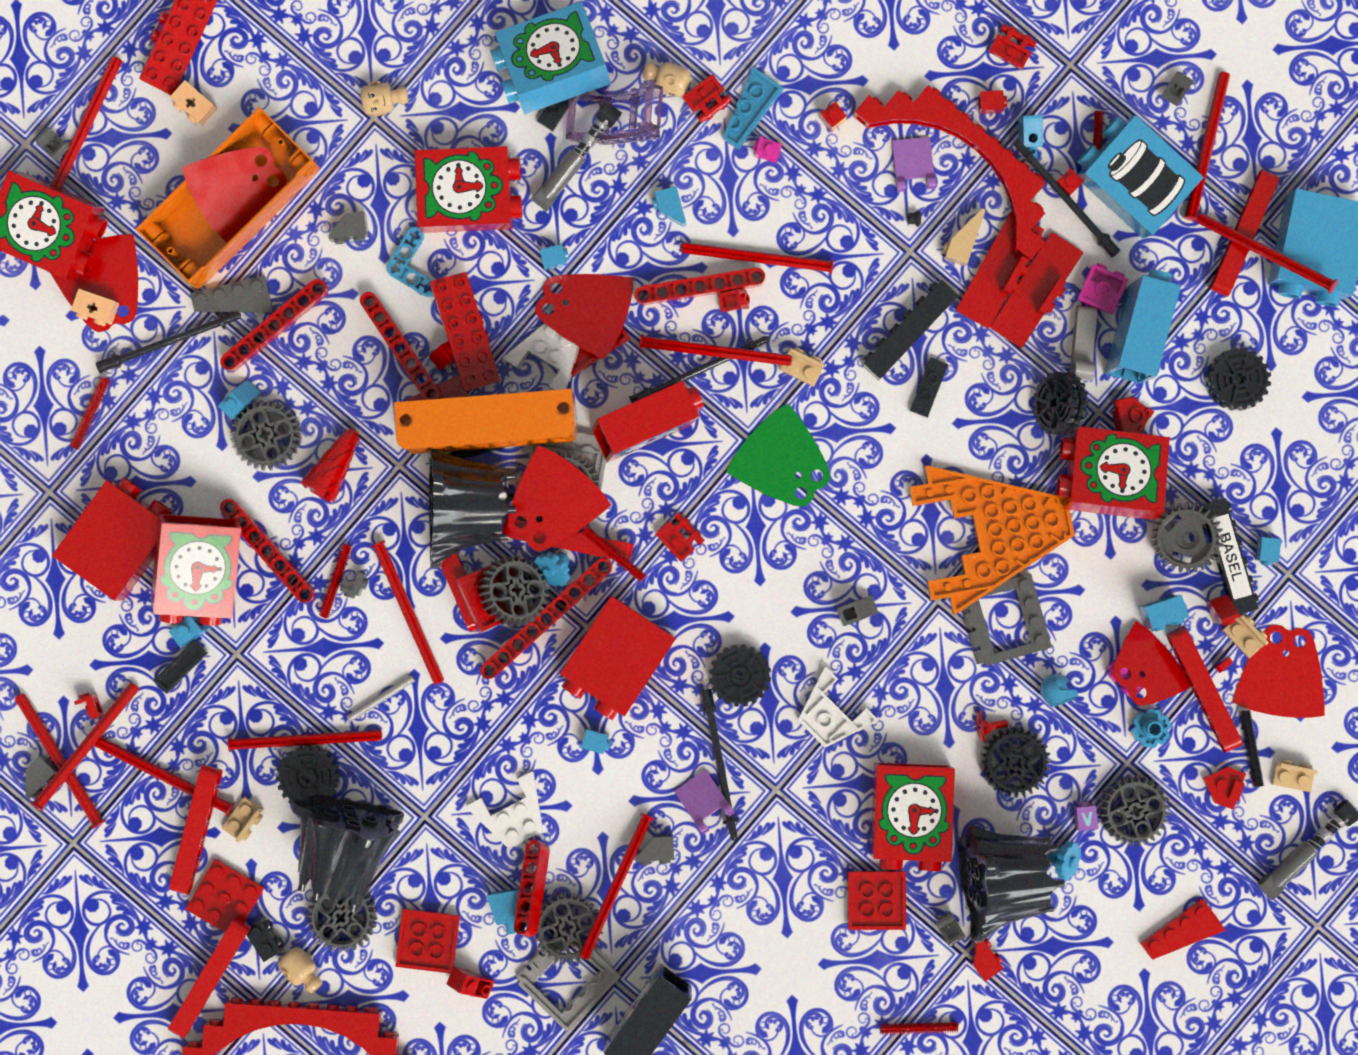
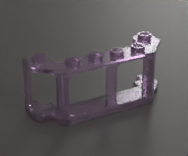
M644 80L643 83L639 84V89L632 88L629 92L618 90L617 93L605 92L604 95L594 96L587 92L569 99L566 140L580 143L581 137L586 133L574 131L577 100L599 103V110L606 101L610 104L625 101L631 102L629 129L608 132L609 128L604 130L605 133H602L599 136V140H597L599 145L655 140L660 137L663 87L656 85L655 81ZM654 97H659L657 125L651 122ZM641 99H645L643 122H639L636 129L638 103Z

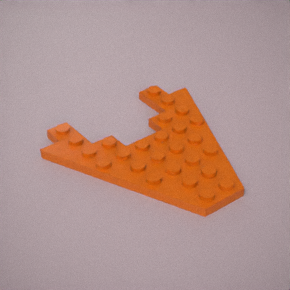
M932 466L924 467L927 484L909 487L912 507L950 500L953 519L966 516L973 517L979 553L961 556L964 575L927 581L930 601L949 598L953 615H956L1075 536L1070 510H1064L1065 498L1057 497L1056 495Z

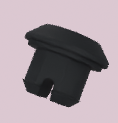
M917 210L916 213H908L907 218L911 219H908L907 223L916 224L919 227L921 225V212Z

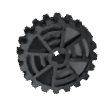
M1233 348L1222 352L1218 357L1216 356L1213 359L1215 363L1208 366L1210 372L1205 375L1208 378V382L1205 385L1210 388L1208 394L1214 396L1213 401L1215 403L1220 402V407L1222 408L1229 407L1230 411L1237 409L1238 411L1246 410L1247 408L1255 407L1258 402H1262V396L1267 395L1269 392L1266 388L1271 386V382L1268 381V377H1271V372H1267L1269 366L1267 363L1264 364L1262 362L1264 358L1262 356L1257 357L1256 352L1253 350L1248 352L1247 348ZM1235 377L1241 378V381H1235Z
M1058 371L1048 373L1047 378L1043 377L1041 379L1042 383L1037 385V393H1034L1035 402H1033V407H1035L1033 414L1037 416L1036 423L1040 424V429L1045 430V433L1072 434L1074 429L1078 430L1080 428L1079 423L1084 422L1083 416L1088 411L1086 409V405L1089 404V401L1086 400L1088 391L1084 390L1086 385L1074 373Z
M734 644L732 649L724 648V653H718L716 655L718 659L716 661L712 660L713 669H709V674L712 675L709 682L714 684L713 692H718L717 697L719 699L724 698L726 704L729 705L730 702H733L735 707H738L739 704H743L744 707L748 706V702L756 703V698H763L764 694L762 692L764 690L768 691L769 686H767V682H771V677L768 676L771 668L766 666L768 660L762 659L763 654L760 651L756 653L754 647L746 648V644H742L741 647H737ZM737 670L746 674V676H743L745 679L742 681L734 677V675H737L735 673Z
M306 745L304 749L300 746L295 748V752L292 750L287 753L288 758H282L280 762L283 765L277 768L280 775L276 776V781H280V785L277 786L278 790H283L282 797H288V803L292 805L295 800L310 801L311 796H333L336 794L335 788L340 786V782L337 781L341 777V773L337 772L340 766L339 763H334L336 758L334 755L329 756L327 749L321 751L320 746L312 748L311 745ZM308 772H310V775H313L310 781H307L304 777Z

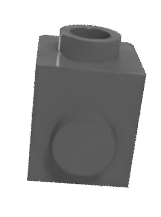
M1177 71L1161 97L1178 106L1194 81Z
M46 127L35 139L56 161L70 148L49 127Z
M357 572L352 589L341 587L340 591L344 592V596L355 599V595L361 596L362 590H366L369 579L366 578L367 574Z
M952 913L942 915L935 923L949 947L966 937Z

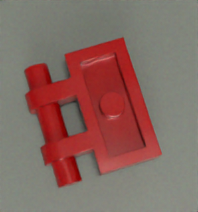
M1003 24L1000 31L1007 35L1003 37L998 34L989 53L1022 70L1032 53L1025 49L1026 46L1034 48L1037 41L1033 40L1032 36L1020 33L1014 26L1009 27ZM1013 37L1021 41L1022 43L1021 45H1018L1012 42L1010 39Z
M713 74L682 96V99L693 113L699 109L702 111V114L697 117L701 124L706 120L712 119L716 112L720 109L724 110L727 104L732 101L729 95H726L724 98L719 96L724 91V88ZM714 99L716 104L708 109L705 104Z
M679 512L674 516L678 524L674 527L669 521L656 535L677 559L682 562L695 550L690 544L695 540L700 546L705 540L701 537L699 530H695L691 526L687 517L684 518ZM682 527L690 535L687 539L679 532Z

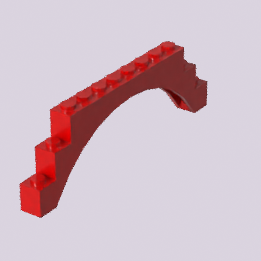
M928 85L914 102L909 94L898 90L884 107L877 97L869 95L853 115L867 129L891 124H915L938 129L967 144L991 166L1002 183L1011 206L1014 222L1013 251L1018 256L1029 259L1027 262L1029 263L1046 243L1043 241L1042 235L1031 231L1045 215L1044 208L1039 203L1032 202L1046 184L1042 176L1029 170L1027 163L1017 160L1010 149H1004L997 138L986 134L985 129L980 124H974L967 113L964 111L960 112L955 108L954 102L943 98L941 92L935 87L931 88Z
M231 997V1000L225 1003L224 1021L210 1019V1022L208 1021L204 1024L202 1044H200V1041H189V1043L183 1046L182 1055H216L237 1038L255 1030L275 1025L303 1024L324 1028L343 1035L362 1047L369 1055H398L399 1035H395V1032L384 1031L383 1034H380L382 1011L377 1010L376 1007L358 1009V1006L348 1005L346 1008H339L337 1004H327V1007L319 1006V1003L300 1005V1002L290 1001L288 1004H283L280 1000L262 1002V999L253 998L250 1001H242L243 998Z

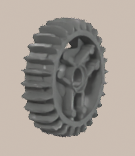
M1189 502L1185 503L1184 508L1181 503H1178V509L1173 505L1170 506L1172 512L1164 510L1166 516L1161 515L1159 517L1161 522L1154 523L1158 526V529H1152V532L1157 533V536L1151 537V539L1157 540V543L1153 544L1152 547L1159 548L1155 554H1162L1159 560L1166 559L1165 566L1171 563V570L1179 567L1180 573L1183 571V568H1186V573H1190L1191 568L1196 573L1198 572V566L1204 570V563L1208 566L1212 565L1209 559L1211 558L1216 561L1217 557L1214 553L1221 554L1217 547L1224 546L1223 543L1219 542V540L1224 539V536L1219 535L1223 528H1217L1221 522H1214L1216 515L1210 517V509L1204 512V505L1197 509V503L1190 507ZM1178 514L1182 520L1168 531L1165 526ZM1208 523L1213 540L1210 543L1206 541L1202 524ZM1185 532L1193 534L1194 539L1191 543L1183 540ZM1173 551L1191 556V562H1184L1172 556Z

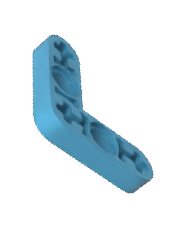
M412 227L407 231L388 262L387 272L391 277L421 295L433 297V292L428 291L425 293L424 287L419 286V289L416 288L420 284L421 278L424 279L422 283L427 286L432 280L409 267L410 262L424 241V233L419 228ZM419 232L420 239L413 241L412 244L415 245V248H412L406 241L408 240L410 243L412 241L411 234ZM404 247L411 250V254L407 258L400 255V251ZM396 257H398L400 260L406 263L404 265L400 263L398 266L400 272H395L393 274L391 266H396L399 261L395 260ZM411 273L417 275V281L413 284L407 282V276Z

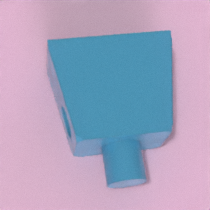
M1043 115L1018 117L1019 140L1029 151L1035 149L1033 156L1037 158V147L1043 146ZM1029 135L1033 136V142L1029 141Z
M189 616L168 632L178 646L183 649L212 627L210 625H199L196 622L199 617Z
M519 888L487 894L496 925L505 924L507 934L516 933L514 930V920Z

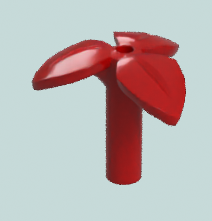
M979 710L977 713L975 724L978 726V729L976 731L983 743H986L984 734L990 733L993 729L1008 727L1006 719L988 722L982 720V710Z

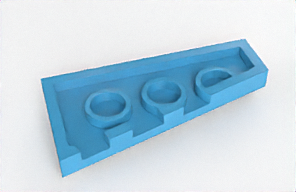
M754 67L751 69L748 81H746L743 88V93L737 102L734 114L731 116L723 135V140L737 150L741 148L784 90L781 85Z

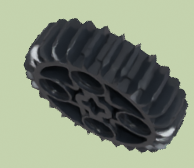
M1013 726L1011 732L1008 727H1005L1006 733L998 730V737L992 734L994 740H986L990 744L989 747H982L986 750V753H980L981 756L985 757V760L980 761L985 767L980 770L987 772L983 778H990L987 784L992 785L994 783L993 790L996 791L1000 787V794H1004L1006 790L1008 797L1011 796L1012 792H1014L1016 798H1018L1019 792H1021L1023 797L1026 796L1025 791L1033 794V787L1039 790L1037 784H1045L1042 777H1049L1045 770L1048 771L1051 768L1047 767L1046 764L1052 761L1046 759V757L1051 754L1050 752H1044L1048 746H1041L1044 740L1042 738L1036 740L1038 734L1034 733L1031 736L1032 731L1030 729L1024 733V727H1020L1019 732L1016 726ZM1016 737L1023 738L1026 741L1016 748L1008 739ZM1001 742H1006L1008 745L1005 752L999 751V744ZM1033 744L1035 751L1033 754L1028 755L1026 747ZM995 751L1002 760L992 768L991 759ZM1039 755L1040 764L1036 773L1029 763ZM1012 757L1019 759L1017 761L1019 763V767L1016 765H1011L1013 764ZM999 769H1004L1005 776L1002 779H997L996 772ZM1030 771L1032 779L1025 782L1023 776L1026 772ZM1013 776H1016L1023 785L1010 786L1004 783L1008 782Z

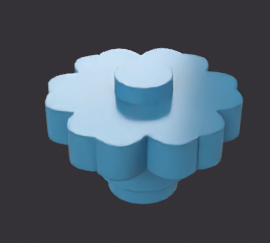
M542 552L534 561L539 566L537 572L544 573L541 578L547 579L546 582L554 587L560 585L563 587L570 579L568 574L570 560L565 553L558 552L553 554L547 552L545 554Z
M1147 709L1145 713H1137L1136 717L1132 720L1135 725L1131 729L1133 737L1136 741H1141L1144 747L1155 748L1157 744H1165L1166 740L1170 737V733L1167 730L1171 728V723L1167 716L1161 715L1160 710Z
M1067 841L1065 846L1057 847L1056 852L1048 853L1047 857L1051 865L1055 867V873L1058 874L1059 879L1069 881L1079 867L1078 862L1081 859V848H1078L1079 845L1076 842Z

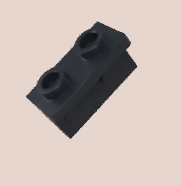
M262 917L250 925L251 929L247 937L263 962L284 950V942L279 935H275L272 930L274 929L273 924L269 919Z

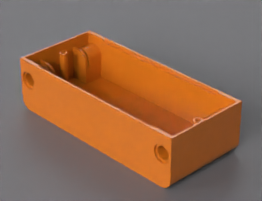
M260 107L209 157L235 150L264 147L272 153L274 165L283 171L287 183L228 243L217 234L206 220L193 199L185 180L135 229L190 285L197 289L203 287L320 170L318 165ZM262 154L257 155L255 158L256 165L259 167L266 165V156ZM253 175L252 180L257 181L258 176ZM269 176L267 179L268 185L276 187L279 184L278 176Z
M572 389L394 402L397 443L412 454L431 453V449L449 452L567 443L574 441L578 434L576 401Z

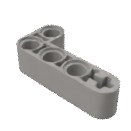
M1077 305L1070 373L1076 374V376L1081 378V381H1091L1095 375L1093 354L1097 308Z

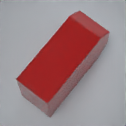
M1226 657L1214 668L1218 673H1221L1233 661L1230 657Z

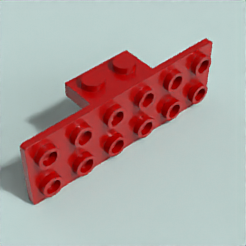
M174 0L170 10H164V12L162 11L157 19L159 23L156 29L152 30L149 37L151 39L149 44L153 48L139 77L141 81L170 96L176 91L218 0Z
M1012 211L956 308L958 313L987 329L990 328L1007 296L1011 292L1015 293L1020 284L1017 282L1020 275L1024 276L1029 268L1026 265L1029 259L1023 256L1020 257L1013 251L1014 222ZM1035 225L1031 231L1042 235L1044 229Z
M1053 232L1045 241L1046 243L1030 264L1025 275L1021 278L1015 293L1012 292L990 326L993 331L1020 348L1025 345L1041 318L1046 313H1051L1056 305L1053 303L1057 296L1060 298L1066 290L1064 287L1067 282L1066 280L1083 255V251Z
M463 272L431 281L430 286L463 390L466 392L500 382L499 373L489 345V336L485 332L483 317L479 313L467 273Z

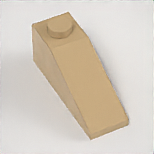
M981 209L949 243H945L942 251L945 254L944 260L962 266L968 264L985 209Z

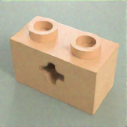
M186 80L170 96L174 101L172 105L180 112L185 110L188 113L187 118L194 124L198 122L203 126L217 110L209 100ZM191 101L195 103L194 108L189 105Z
M78 289L71 311L76 312V317L87 320L90 317L95 319L94 323L105 326L107 323L112 325L119 303ZM92 306H93V307H97L98 310H97V311L91 310V309H92Z

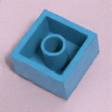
M1172 595L1138 607L1145 629H1151V631L1155 632L1166 629L1167 624L1178 625L1184 623V619L1189 617L1182 595Z

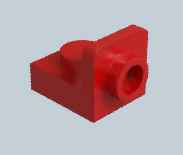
M738 289L718 293L721 312L749 309L750 297L746 290Z
M88 692L79 695V700L74 701L75 705L86 702V712L92 719L104 715L97 694L90 695Z

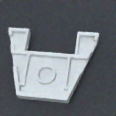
M543 324L505 355L503 360L519 369L528 354L531 353L559 370L549 387L552 390L567 389L579 346L568 341L546 324Z
M827 667L820 674L798 718V721L824 747L832 745L879 721L867 708L851 721L824 694L838 680Z
M533 771L517 779L526 797L495 814H490L482 798L466 805V808L508 849L543 831Z

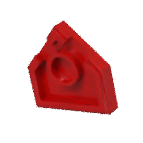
M1133 396L1113 401L1115 410L1112 411L1116 430L1142 434L1147 421L1151 418L1154 411L1141 404Z
M1226 766L1211 775L1203 777L1202 779L1209 790L1213 802L1234 810L1236 801H1239L1245 784L1243 781L1246 773Z

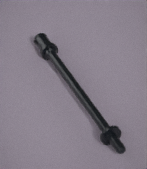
M1016 140L1014 146L1024 156L1021 160L1022 163L1028 161L1097 238L1096 244L1102 246L1111 258L1116 256L1121 249L1110 239L1111 236L1108 233L1101 232L1033 156L1035 149L1029 151L1020 140Z
M235 312L223 317L221 313H218V319L123 355H116L114 353L109 358L97 361L96 367L101 374L113 368H121L123 362L221 326L225 330L227 329L226 324L240 319L241 314Z
M763 336L751 342L748 338L746 339L747 344L740 347V349L755 350V348L768 343L770 339L768 336ZM718 357L654 388L645 387L643 391L629 396L631 403L636 402L676 383L685 382L732 359Z
M712 689L701 690L702 712L708 718L721 792L732 807L714 715L717 705H714ZM734 814L729 817L726 815L727 819L722 822L723 824H728L730 838L736 841L738 835L735 822L740 820L739 818H734Z

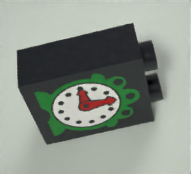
M660 963L606 1037L603 1053L605 1055H652L692 1000V986Z

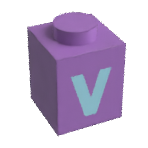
M1090 801L1078 802V806H1073L1075 826L1078 831L1098 829L1095 805L1090 804Z

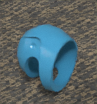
M1061 674L1047 676L1042 681L1040 688L1043 699L1051 707L1059 706L1077 698L1078 692L1077 690L1067 688L1066 683L1070 680Z

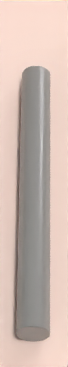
M410 675L348 714L346 716L349 722H352L415 682L414 677Z

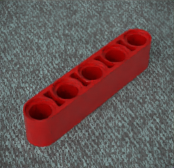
M455 553L443 562L441 568L466 626L470 632L477 630V627L455 581L467 574L458 553Z
M538 840L529 841L525 848L514 920L515 932L527 937H533L538 932L550 855L549 846Z

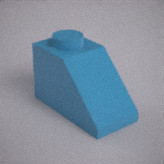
M677 187L654 192L655 198H652L654 209H658L659 214L685 227L686 220Z
M246 380L231 391L218 407L236 421L235 417L241 416L240 411L245 412L247 410L245 406H250L262 392L249 380Z

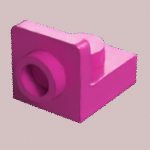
M760 136L759 140H755L752 151L756 152V158L777 163L782 144Z

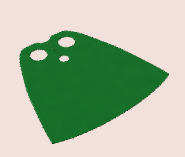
M789 404L772 413L750 434L734 455L726 471L732 477L767 496L800 507L807 506L813 500L815 490L823 488L830 480L829 468L817 443ZM820 470L823 473L822 480L819 482L813 481L811 479L812 471ZM796 472H801L802 477L796 478ZM799 487L805 488L807 491L806 498H796V489Z

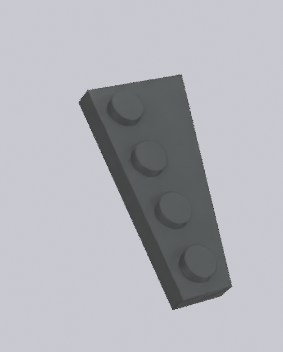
M265 275L190 293L194 312L274 313Z

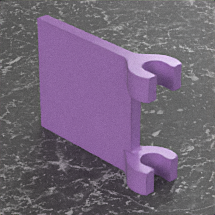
M930 137L892 140L897 192H905V180L926 178L927 189H935L936 178Z
M706 769L674 791L703 834L710 831L704 819L718 809L722 808L728 817L735 813Z

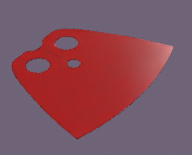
M1136 621L1116 659L1113 669V676L1121 686L1128 688L1131 699L1137 705L1142 706L1165 700L1190 688L1191 685L1185 673L1169 650L1148 629H1145L1143 625ZM1122 668L1130 670L1131 677L1128 680L1120 676ZM1140 671L1145 673L1144 678L1139 676ZM1142 686L1145 688L1146 696L1144 698H1139L1136 695L1137 687Z

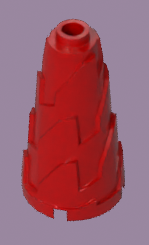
M351 428L348 431L344 430L341 436L310 469L300 484L304 488L310 487V492L318 497L334 503L360 440L358 437L359 433Z

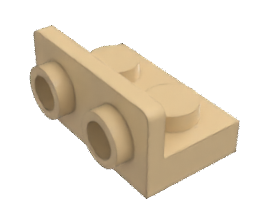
M797 347L794 349L790 348L788 355H792L791 366L782 365L780 371L814 387L824 367L823 360L813 355L810 358L804 355L805 351Z
M1240 614V617L1235 619V623L1225 626L1222 631L1247 658H1251L1269 642L1266 640V634L1261 629L1257 630L1253 626L1254 622L1248 615Z
M1282 759V763L1275 762L1272 785L1311 792L1314 774L1318 773V770L1312 769L1313 765L1301 763V766L1293 765L1294 761Z
M245 796L222 829L233 836L236 842L246 841L252 833L250 829L253 824L257 825L263 818L261 813L264 809Z

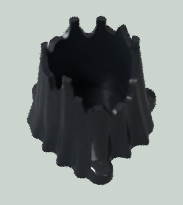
M431 449L429 465L430 568H439L447 558L463 548L508 540V534L497 533L503 532L501 518L508 513H516V505H507L509 501H513L515 493H508L503 490V482L515 480L513 468L464 460L449 455L440 449Z
M311 796L310 801L295 800L292 811L299 816L301 827L298 863L299 885L297 890L304 892L307 883L311 880L313 900L319 901L321 893L329 894L331 905H335L340 899L350 897L349 911L356 912L358 905L363 903L370 883L384 856L400 835V831L397 829L403 822L404 813L385 805H374L365 800L353 801L349 798Z
M970 825L969 831L966 832L964 837H958L961 891L965 897V908L969 911L970 936L973 943L983 942L1000 927L1011 922L1047 912H1054V906H1051L1050 894L1057 888L1065 887V882L1063 879L1055 880L1047 874L1050 860L1046 854L1057 851L1056 844H1046L1050 842L1049 837L999 834L984 830L975 825Z

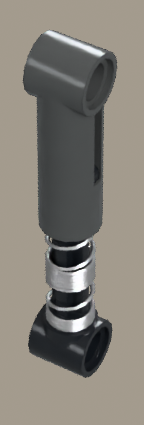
M606 101L596 114L595 124L590 126L591 129L581 137L582 140H580L578 146L567 152L531 200L547 212L561 191L586 161L584 159L585 154L589 153V149L593 148L598 142L599 136L605 133L604 130L611 128L616 123L622 112Z
M1348 799L1335 807L1331 821L1326 822L1324 827L1319 828L1316 831L1317 834H1314L1311 840L1308 839V842L1303 841L1272 872L1267 873L1259 880L1257 886L1270 900L1275 899L1283 892L1285 886L1318 855L1317 850L1322 848V845L1327 843L1337 830L1344 826H1351L1358 820V810Z

